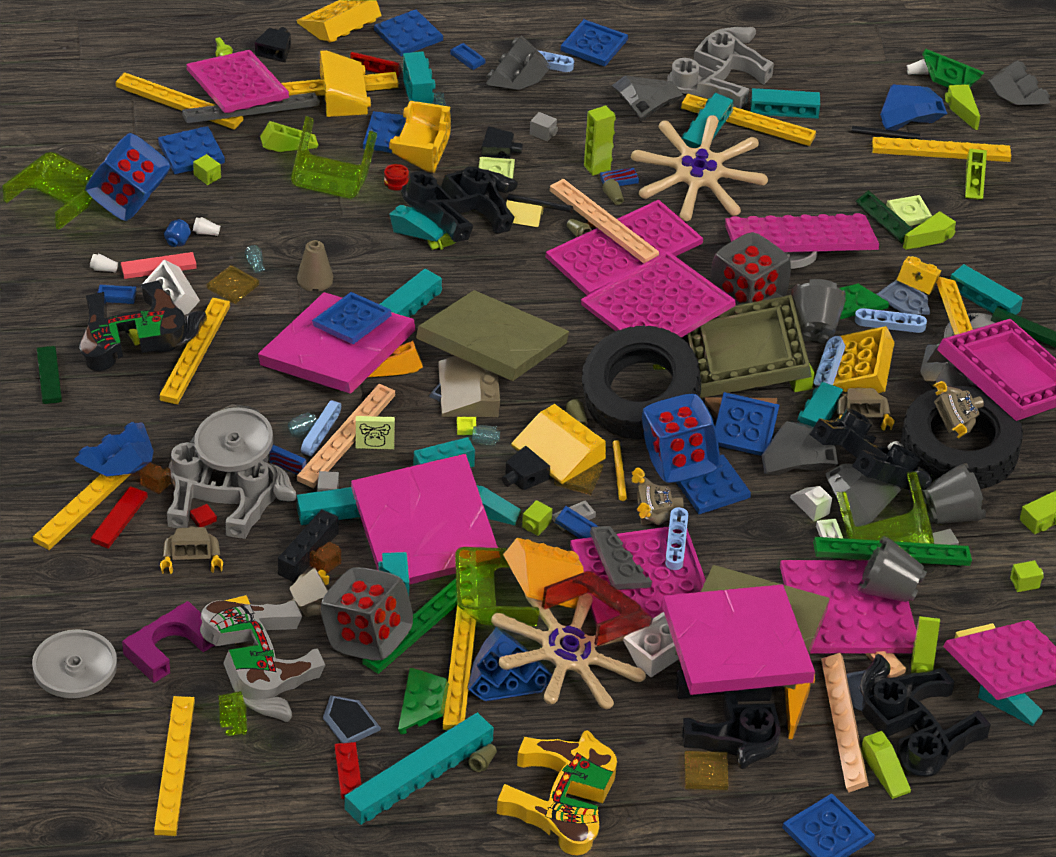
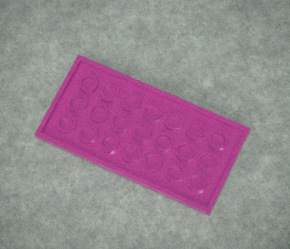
M660 200L654 201L617 219L658 250L659 255L668 251L672 255L678 256L703 244V238ZM598 228L547 251L545 255L556 268L587 296L644 264Z
M860 213L853 215L836 214V216L820 214L818 216L801 215V217H793L791 215L775 217L770 215L764 218L756 216L725 218V226L731 242L744 234L754 232L763 236L784 252L879 250V242L866 216Z

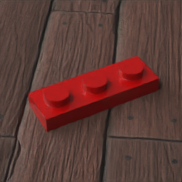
M356 742L335 744L341 799H345L346 794L362 785Z

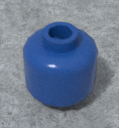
M180 219L174 220L169 223L164 232V237L172 247L183 246L188 240L191 230L187 222Z

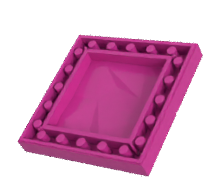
M324 292L258 353L260 365L351 394L416 331L414 319L392 313L390 318L358 342L351 344L313 326V319L342 299V297Z
M1007 319L944 338L937 348L944 357L1014 420L1018 421L1056 408V358L1013 320Z
M466 454L351 481V489L377 570L378 561H382V553L407 552L410 585L463 572L468 567L475 569L500 562L501 555Z
M783 584L663 596L662 608L690 695L813 683L815 670Z

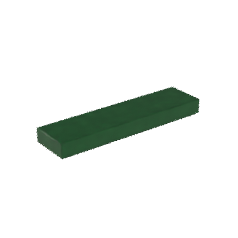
M869 190L855 201L863 211L901 244L905 240V234L913 230L912 227Z
M997 307L991 321L997 323L1011 319L1033 339L1056 348V331Z
M56 346L37 347L43 404L62 402Z

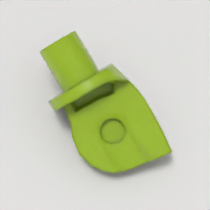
M220 37L215 38L217 43L216 57L232 54L233 49L231 46L225 45Z
M447 232L437 241L427 240L432 250L437 248L442 250L443 247L456 243Z

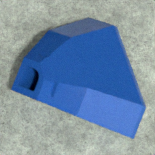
M893 84L889 89L880 115L886 130H898L911 121L933 123L945 116L947 111L942 98L929 87Z
M131 422L124 427L125 431L121 434H108L101 440L102 443L97 447L86 446L82 448L74 460L105 476L133 474L143 469L152 461L154 451L144 424L142 422Z
M496 627L483 643L473 662L468 690L483 701L541 693L549 684L553 674L540 661L509 670L502 669L499 666L500 657L527 652L528 650L504 630Z

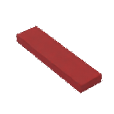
M130 486L92 535L91 542L109 549L147 499L148 493Z

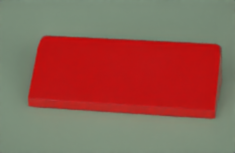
M354 52L350 53V58L361 62V65H365V70L375 73L396 72L397 78L402 72L398 62Z

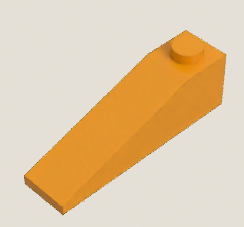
M411 341L399 346L368 377L415 373L423 368L414 342Z
M811 683L797 684L795 690L784 687L788 739H793L810 692Z

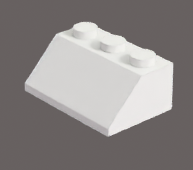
M163 260L144 282L160 281L163 290L171 296L173 303L182 310L184 315L189 314L200 301L180 267L166 260Z
M664 612L623 638L636 666L644 670L650 677H653L679 659L678 655H675L676 648Z

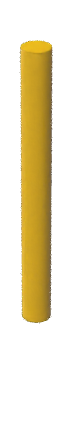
M616 440L612 444L619 500L625 501L627 495L620 442Z

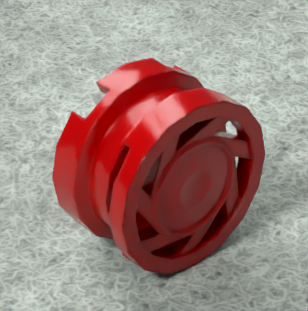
M401 164L387 166L384 171L385 186H388V189L401 190L409 180L408 168Z

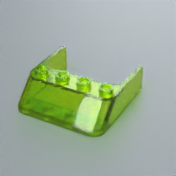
M306 116L291 175L292 183L301 188L345 198L356 197L368 175L377 133L369 130L361 165L312 155L308 150L314 119Z
M48 152L2 186L3 201L8 203L27 188L38 189L65 203L55 212L56 228L60 230L90 206L93 198L87 193L85 188L94 172L57 153Z
M907 472L914 500V506L910 512L858 527L854 525L846 491L836 492L848 539L880 541L885 536L894 542L934 544V537L917 472Z
M461 547L457 549L455 553L457 605L460 609L484 625H493L491 621L493 614L502 613L528 626H537L539 617L538 607L496 606L494 571L501 567H510L503 555L508 548Z

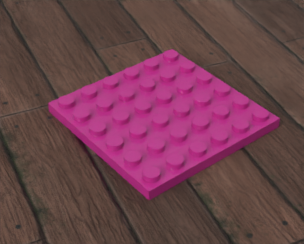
M668 251L663 252L581 299L583 307L615 331L645 325L664 328L680 337L685 336L736 306L735 299Z
M669 527L617 534L623 542V548L626 551H630L633 555V561L644 570L643 574L645 577H649L652 580L650 588L613 590L592 537L570 541L571 550L579 556V560L583 565L586 593L590 594L593 598L590 609L598 633L610 632L627 626L634 628L643 626L664 612L662 608L664 595L701 592L706 579L688 529L683 567L679 570H671L665 564ZM679 529L673 530L674 533H682ZM677 543L671 545L674 548L681 547V545ZM673 555V561H677V556Z
M781 560L780 562L784 585L830 598L827 613L810 653H876L886 651V653H912L916 627L909 601L902 602L867 595L858 591L859 584L864 583L862 575L869 560Z

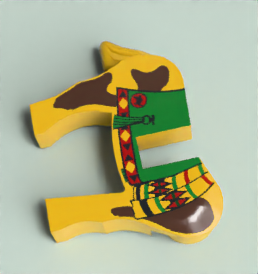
M588 730L582 733L579 742L559 739L540 740L524 737L518 751L517 766L523 768L542 766L554 769L559 774L552 787L549 801H544L504 784L497 800V814L517 817L526 823L541 828L549 836L552 830L558 836L560 848L567 854L582 855L587 853L599 832L598 806L568 798L566 794L603 803L616 776L617 758L614 752L598 741Z

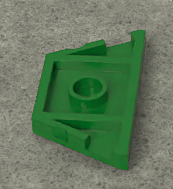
M925 49L922 53L932 81L948 88L949 85L968 84L971 87L984 74L983 71L928 49Z
M859 283L840 288L842 291L845 290L846 301L840 319L855 316L856 311L861 308L883 310L889 307L888 301Z
M410 668L398 727L401 735L407 733L406 729L416 724L420 727L431 720L443 716L449 687L446 678Z

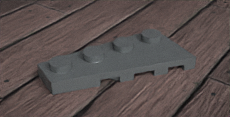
M611 526L591 527V537L613 590L650 588L652 580L649 577H645L643 574L644 570L633 561V555L630 551H626L623 548V542Z

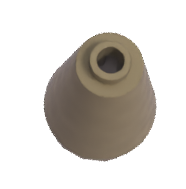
M317 240L306 244L297 274L298 285L307 291H312V289L323 291L333 283V273L324 244Z

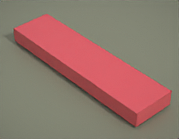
M190 252L121 262V269L124 279L149 276L163 260L179 266L181 271L197 269L194 254Z

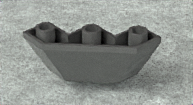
M521 35L519 39L515 37L510 44L512 48L507 54L503 53L498 60L500 64L486 76L488 78L487 85L520 90L538 83L549 70L550 65L545 57Z
M1015 60L987 80L997 96L1013 105L1050 103L1049 93L1046 89L1038 88L1037 84L1039 83L1036 77L1025 72L1027 68L1022 61Z
M625 75L612 85L621 99L624 98L641 122L668 103L670 106L683 96L674 82Z
M940 344L927 345L920 372L930 386L933 387L934 384L943 381L946 386H967L980 389L937 350Z
M786 421L762 454L764 474L781 475L794 468L814 471L827 470L838 465L835 445H823L809 434L814 428L812 426Z
M842 464L825 474L853 529H864L901 489L899 486L864 476L852 467L853 464Z

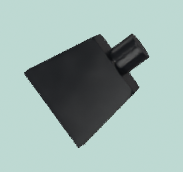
M280 27L279 30L268 28L255 41V56L285 63L291 48V34L284 27Z
M488 126L482 144L481 157L510 159L512 153L522 154L523 143L514 142L513 132Z
M524 446L506 462L505 475L502 477V482L507 487L515 483L520 489L526 490L550 479V465L530 448Z

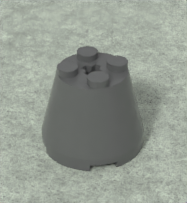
M810 279V283L802 285L797 283L791 289L790 295L793 297L803 341H818L825 344L834 336L846 301L845 290L842 291L838 288L837 283L823 279Z
M967 463L958 465L937 478L920 494L923 505H927L929 511L927 512V517L930 523H960L985 519L986 511L981 509L983 496L974 473H969L967 470L969 468Z
M883 536L879 542L882 543L881 547H877L873 551L862 575L864 583L859 584L858 591L867 595L902 602L913 601L918 592L915 588L918 582L924 580L927 571L923 570L924 566L892 539Z

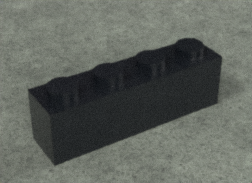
M321 509L278 557V575L295 583L298 577L307 570L338 535L339 517Z

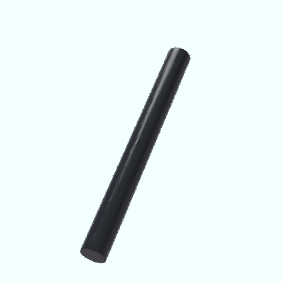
M852 126L851 133L920 140L919 133Z
M508 194L507 196L508 201L538 205L570 213L573 211V206L514 194Z

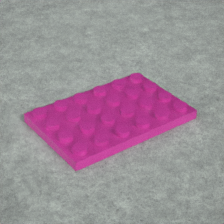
M251 50L187 64V71L224 113H232L235 110L249 109L252 106L266 105L269 102H279L289 98V91Z
M1029 620L946 640L943 646L997 700L1056 684V646Z

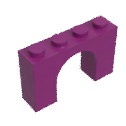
M189 601L177 606L174 610L166 615H162L156 621L144 626L141 630L122 641L123 655L153 683L170 674L169 658L155 646L162 638L173 635L185 637L202 652L215 645L206 641L201 635V612Z

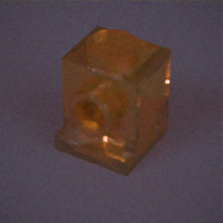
M150 462L139 472L140 485L158 494L171 483V471L169 468L164 470Z
M330 541L318 548L316 552L314 550L310 552V566L318 572L324 570L328 574L341 564V549Z

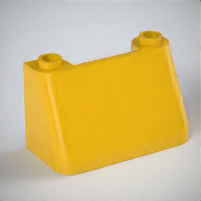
M324 50L320 51V78L323 79L326 116L368 114L371 100L366 94L363 76L365 75V65H361V62Z
M410 101L403 112V117L406 118L400 136H394L390 140L389 149L392 150L393 154L429 173H435L450 137V107Z

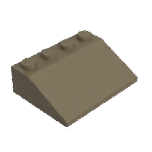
M457 356L438 361L439 383L441 384L442 396L440 399L441 417H499L500 393L497 374Z

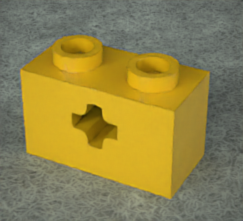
M908 256L903 262L897 281L930 295L936 286L941 270L937 269L933 264L921 262L917 257Z

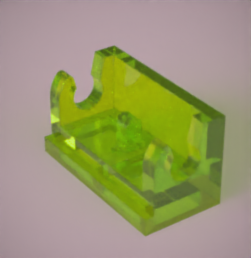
M242 692L219 695L220 726L234 727L232 730H226L225 735H246V705Z

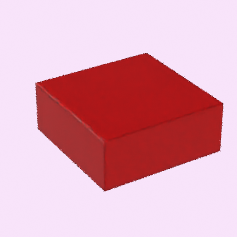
M208 504L190 511V517L198 527H205L217 522V516Z

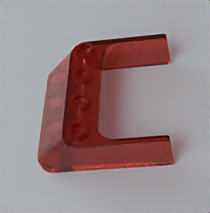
M585 571L544 588L542 608L544 609L591 593L621 614L597 624L594 641L596 646L648 627L653 621L652 616L635 600L613 587L592 571Z

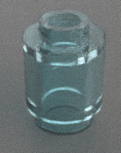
M309 412L294 417L288 422L289 431L292 436L304 435L310 432L317 419L314 414L311 415Z
M474 426L472 441L477 442V444L495 446L496 442L500 441V431L497 430V426Z

